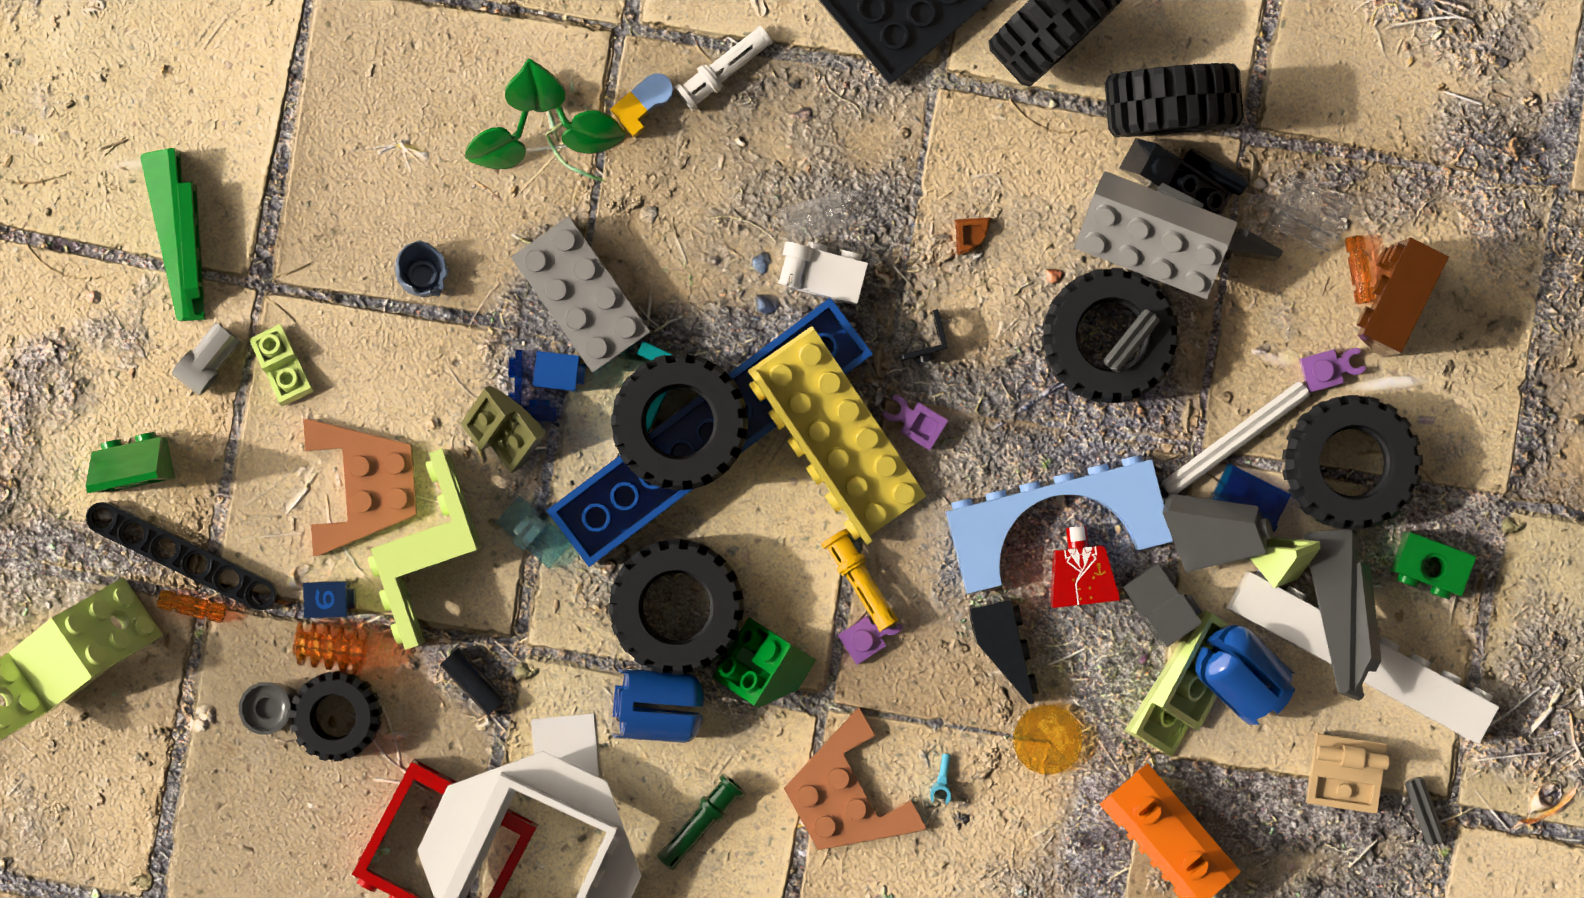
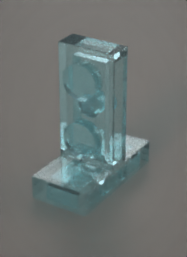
M518 496L496 521L498 525L514 538L512 542L522 551L528 550L547 568H550L571 544L559 529L521 496Z

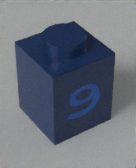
M350 580L303 583L304 618L351 616V609H356V589L350 588Z

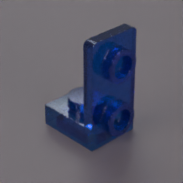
M515 350V357H509L508 376L509 378H515L514 392H508V396L521 405L536 421L558 422L559 408L550 407L551 400H529V406H524L525 351Z

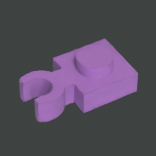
M1334 349L1299 359L1309 393L1344 383L1341 374L1343 372L1349 375L1363 373L1366 370L1365 366L1353 368L1349 364V358L1352 355L1361 353L1360 349H1348L1338 359Z
M893 395L891 399L900 404L901 410L897 415H892L884 410L882 413L883 417L891 422L901 421L905 423L900 433L930 451L948 420L919 402L912 411L908 408L907 402L903 397Z
M866 616L838 634V637L856 665H858L886 646L881 639L883 635H895L903 629V626L900 623L893 628H887L879 632L876 624H872Z

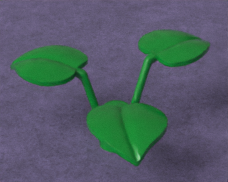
M528 58L521 70L509 81L505 89L507 103L513 108L522 111L515 133L511 135L503 127L484 130L469 143L465 151V158L471 163L490 169H508L519 164L525 157L526 148L518 139L522 136L528 112L532 110L546 112L550 109H556L562 125L567 128L562 134V142L571 150L579 153L593 154L606 151L621 142L626 135V131L620 127L612 116L595 110L581 112L574 116L572 122H570L561 107L565 101L563 85L551 72Z

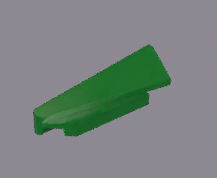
M176 148L143 153L140 159L176 319L178 321L206 320L197 185L192 182H182L181 152Z

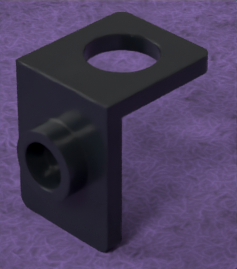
M938 309L932 311V317L940 345L900 355L901 361L915 358L916 364L935 360L937 359L935 352L948 349Z

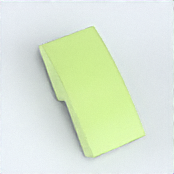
M281 324L249 339L260 366L266 373L277 400L282 407L314 392Z

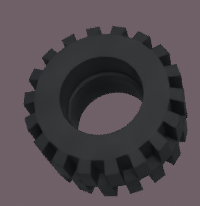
M346 671L326 672L304 683L298 694L294 696L292 700L294 704L289 711V718H292L291 732H295L298 745H303L307 749L305 752L311 756L316 755L319 756L320 760H334V762L347 758L350 759L365 750L376 738V733L382 723L380 721L382 706L379 707L378 694L372 691L370 683L361 680L359 675L349 674ZM330 695L345 697L351 702L356 712V723L353 729L348 734L340 737H334L325 733L320 728L316 718L318 704Z

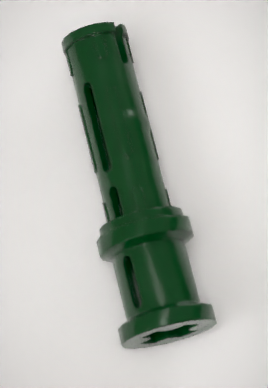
M723 773L719 777L720 782L708 796L701 797L700 807L674 835L671 841L657 854L658 859L671 870L676 868L684 856L716 821L720 822L726 818L725 812L738 798H743L746 795V792L726 774Z

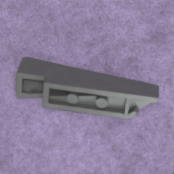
M1341 529L1308 532L1303 535L1304 540L1320 542V550L1309 564L1337 690L1341 695L1359 701L1365 695L1362 684L1368 672H1376L1382 661L1371 566L1363 562L1357 563V530Z

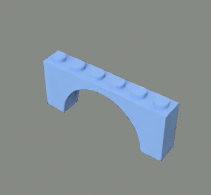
M1141 454L1121 459L1123 465L1121 467L1109 469L1108 463L1087 468L1089 475L1075 478L1074 472L1054 476V484L1041 487L1040 481H1034L1019 485L1021 491L1019 493L1007 495L1005 489L985 494L987 501L973 504L971 498L952 502V510L945 511L965 592L969 594L1002 585L1000 578V555L1009 529L1026 509L1043 499L1053 496L1078 495L1102 504L1123 523L1133 541L1135 550L1173 542L1162 513L1164 504L1152 459L1143 461Z

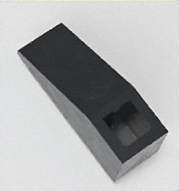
M1135 138L1119 169L1153 190L1161 183H1164L1203 203L1202 209L1215 214H1222L1233 192L1159 144Z
M1005 599L968 608L976 644L1028 704H1033V695L1039 694L1035 675L1034 673L1028 674L1025 661L1030 660L1031 657L1027 640H1020L1017 626L1023 625L1019 605L1012 606L1011 600Z

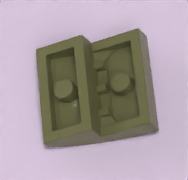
M492 386L484 388L460 423L478 449L482 451L491 446L510 473L523 467L547 434L521 405Z

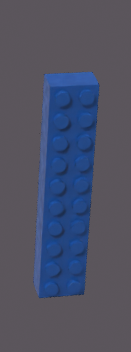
M831 297L728 374L739 387L747 408L748 431L741 453L777 427L767 413L773 409L767 399L760 402L748 385L754 381L748 373L750 368L811 326L822 339L845 375L873 355ZM699 395L648 434L651 441L661 451L673 456H686L699 451L708 442L713 431L714 417L711 407ZM619 455L546 511L588 567H591L693 489L671 490L652 485L638 477L620 457L621 455Z

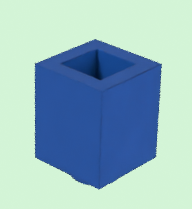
M537 351L533 386L577 392L578 384L584 385L586 364L580 363L581 357L578 355Z

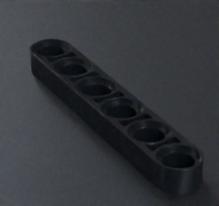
M95 503L87 510L86 523L95 533L255 610L269 609L277 601L278 589L269 579L112 503ZM99 508H107L112 514V522L106 528H100L94 522V513ZM131 523H138L144 529V537L138 543H131L125 536L126 528ZM164 538L171 539L176 546L175 554L169 559L162 558L157 552V544ZM197 553L205 556L208 563L207 569L201 574L193 573L188 565L190 557ZM226 569H233L239 575V583L233 589H226L220 583V576ZM258 584L266 585L271 591L270 600L263 605L257 604L252 599V590Z

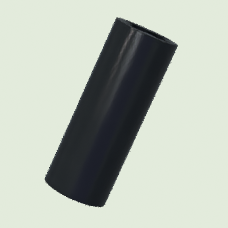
M457 648L440 664L442 669L487 716L507 699L460 648Z

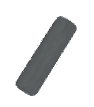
M1148 309L1142 311L1105 357V365L1114 372L1120 371L1156 327L1160 319Z
M1422 777L1408 780L1405 782V787L1425 842L1429 846L1443 842L1445 835L1425 780Z

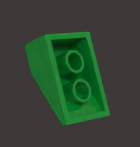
M156 432L136 435V442L122 445L121 439L100 443L101 450L91 452L85 486L87 493H110L175 479L167 437H157Z

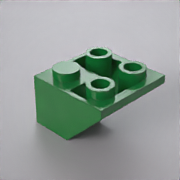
M749 617L712 677L753 706L760 708L797 691L815 664L816 659Z

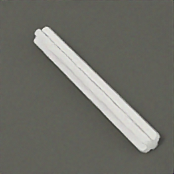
M1301 381L1293 384L1162 481L1163 488L1169 495L1180 493L1309 398V390Z

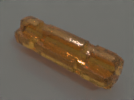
M1363 235L1351 236L1345 239L1347 253L1350 252L1348 263L1352 285L1356 286V290L1353 291L1356 304L1371 303L1375 300V294L1372 293L1373 287H1370L1372 276L1368 254L1364 253V250L1367 249L1365 237Z
M162 590L157 600V607L159 609L168 611L175 609L176 613L200 619L208 617L209 621L217 623L223 622L227 613V606L225 604L217 602L210 604L209 600L185 594L177 596L176 592Z

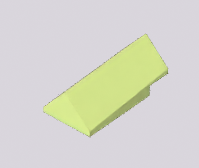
M1208 611L1198 615L1202 624L1183 637L1124 732L1173 757L1188 727L1200 730L1217 698L1198 678L1195 670V658L1201 647L1208 648L1215 654L1211 650L1213 647L1206 644L1205 641L1216 631L1228 626L1227 623Z

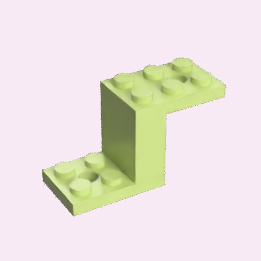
M439 449L430 452L431 461L426 462V467L431 481L439 482L442 495L437 496L441 511L444 516L450 515L452 521L371 548L373 556L368 557L373 576H380L384 590L379 591L384 609L392 611L396 622L391 624L394 639L397 645L403 643L405 650L425 643L403 576L482 549L449 449Z
M124 577L52 617L9 653L0 657V694L6 701V706L0 705V741L62 705L106 670L163 636ZM111 616L116 617L120 621L122 629L113 625Z

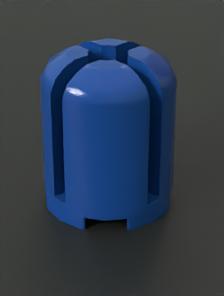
M1228 625L1213 633L1205 643L1213 647L1211 650L1215 654L1208 648H1200L1195 658V670L1198 678L1248 725H1259L1260 723L1256 719L1266 716L1272 710L1277 714L1280 713L1289 703L1295 692V688L1291 685L1292 674L1295 673L1246 627Z
M620 668L618 670L620 673L625 674L622 686L615 685L613 717H619L620 733H613L614 739L687 743L695 738L702 726L703 715L700 713L633 707V702L703 707L704 692L698 678L686 673L684 675H673V673H659L629 668Z

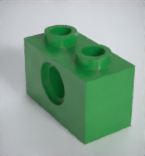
M1404 532L1390 571L1399 574L1397 581L1417 588L1418 583L1421 582L1431 586V594L1450 600L1452 594L1456 596L1463 595L1476 556L1412 532ZM1431 557H1434L1439 562V571L1433 577L1427 576L1424 572V563Z

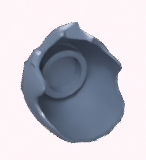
M418 240L406 245L398 253L395 263V275L400 286L406 292L415 296L439 297L441 295L442 289L445 288L444 279L449 274V268L444 256L428 242Z

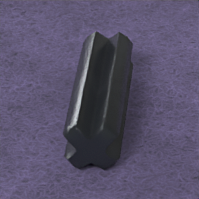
M1190 148L1183 158V161L1236 195H1241L1249 183L1247 177L1194 148Z

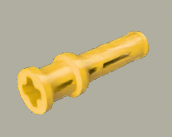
M847 528L825 540L821 546L823 549H828L838 565V574H841L842 577H847L864 607L874 620L879 632H882L897 623L899 619L890 608L884 595L864 565L866 563L865 555L859 554L849 538L850 532Z

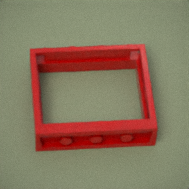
M416 759L411 761L352 873L353 876L359 878L357 880L358 885L371 892H376L378 888L389 894L388 898H423L368 869L414 780L443 795L448 785L457 782ZM509 808L500 825L519 834L520 837L488 898L501 897L539 825Z

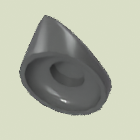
M259 682L250 686L242 694L239 702V716L243 726L259 735H267L279 731L289 720V711L293 707L294 703H292V700L296 695V690L281 683Z

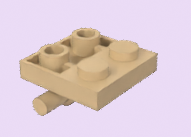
M1315 733L1305 802L1307 804L1377 814L1383 770H1387L1389 766V756L1386 755L1387 744Z

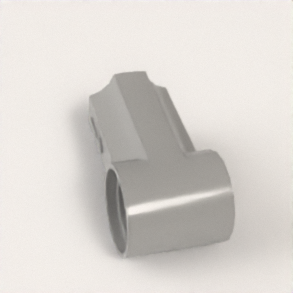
M216 322L195 349L189 350L173 369L172 375L198 396H201L219 374L218 369L241 341Z

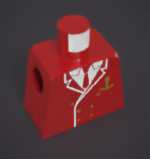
M1087 526L1066 528L1068 549L1053 550L1050 607L1058 608L1120 601L1105 546H1089Z

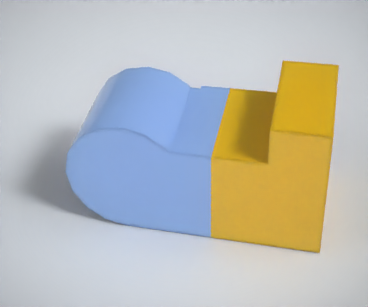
M651 74L616 103L610 111L635 139L645 130L640 121L655 107L664 106L672 99V83L664 74Z

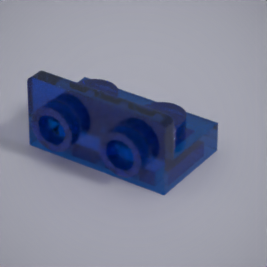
M1227 463L1209 499L1259 506L1263 518L1269 519L1273 532H1276L1278 528L1276 524L1291 494Z

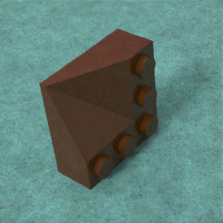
M1411 237L1391 244L1389 248L1385 247L1382 250L1376 263L1380 270L1376 276V284L1372 291L1376 298L1371 308L1365 306L1356 324L1361 327L1357 336L1377 355L1382 357L1402 353L1449 256Z

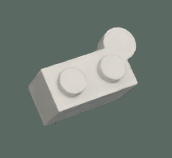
M808 241L807 246L792 242L785 243L782 254L785 256V261L778 284L787 286L789 277L792 275L789 284L790 289L828 299L831 297L832 300L857 306L868 263L861 261L862 255L842 250L841 256L827 252L828 246Z

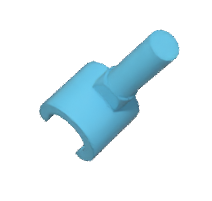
M942 753L937 782L930 788V799L932 802L934 801V793L939 789L947 792L945 805L950 802L951 789L947 784L950 754Z

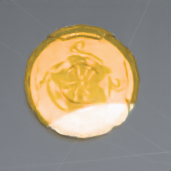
M1054 704L1038 705L1028 709L1017 720L1013 730V748L1018 759L1029 770L1039 774H1057L1067 769L1078 759L1082 749V731L1077 720L1066 709Z

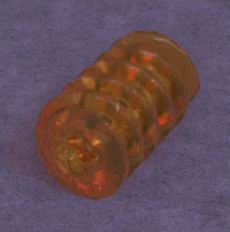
M298 621L293 642V657L296 656L298 666H304L307 659L310 658L312 668H318L321 661L324 660L326 670H332L337 661L340 672H346L351 663L354 674H360L367 657L369 631L364 640H360L358 629H354L350 638H346L344 627H340L336 636H332L330 625H326L322 634H318L316 623H312L308 632H305L303 622Z

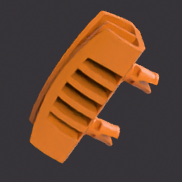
M1148 763L1136 771L1131 778L1122 783L1117 790L1100 803L1101 807L1118 827L1122 825L1127 830L1126 836L1130 841L1134 839L1140 846L1138 850L1141 854L1146 853L1150 857L1151 861L1149 863L1153 868L1157 866L1162 871L1161 877L1165 882L1169 880L1173 884V891L1179 898H1212L1241 872Z

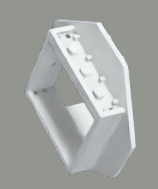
M544 751L448 785L417 850L434 898H466L513 796L518 791L606 832L576 898H631L641 877L608 782Z

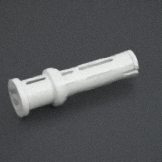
M758 26L752 33L733 46L710 66L706 64L704 66L701 65L697 69L698 73L683 85L677 84L674 88L684 103L694 112L698 109L697 104L712 92L718 93L723 87L721 83L746 65L767 46L773 44V41L761 26ZM750 46V48L746 52H744L741 56H739L737 59H735L732 63L728 65L729 62H731L734 58H736L739 54H741Z

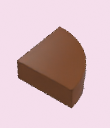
M990 217L954 220L957 255L971 252L982 243L990 227Z

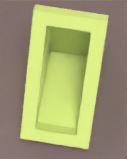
M1273 536L1269 540L1266 554L1249 558L1273 588H1277L1295 581L1301 576L1320 550V542Z

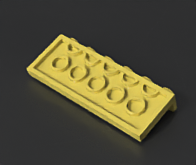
M812 326L748 370V373L754 380L748 384L760 402L767 399L773 408L767 413L779 430L786 427L792 436L786 441L797 457L805 455L811 465L805 469L817 486L822 482L829 490V493L824 495L836 513L842 509L848 518L843 524L854 540L861 537L866 545H869L873 542L870 535L926 497Z

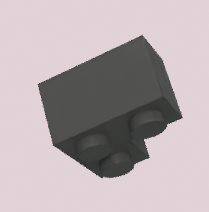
M1153 563L1120 587L1157 642L1168 647L1202 624L1198 617L1202 611L1191 595H1183L1177 592L1173 585L1178 583L1167 565L1161 568L1158 563Z

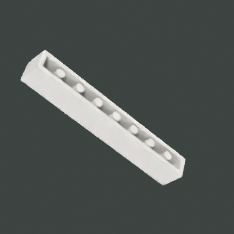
M1257 569L1255 574L1245 572L1226 609L1332 665L1319 605L1316 608L1305 602L1307 595L1291 586H1288L1286 591L1279 587L1273 588L1259 569ZM1381 636L1379 643L1382 661L1376 672H1368L1363 683L1466 739L1480 744L1499 709V706L1490 702L1493 696L1475 686L1472 691L1460 686L1461 678L1444 669L1441 675L1430 670L1431 662L1414 653L1411 654L1410 658L1397 652L1400 645Z

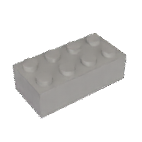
M1104 171L1093 195L1074 248L1207 300L1238 222Z
M569 216L511 256L593 374L652 334Z

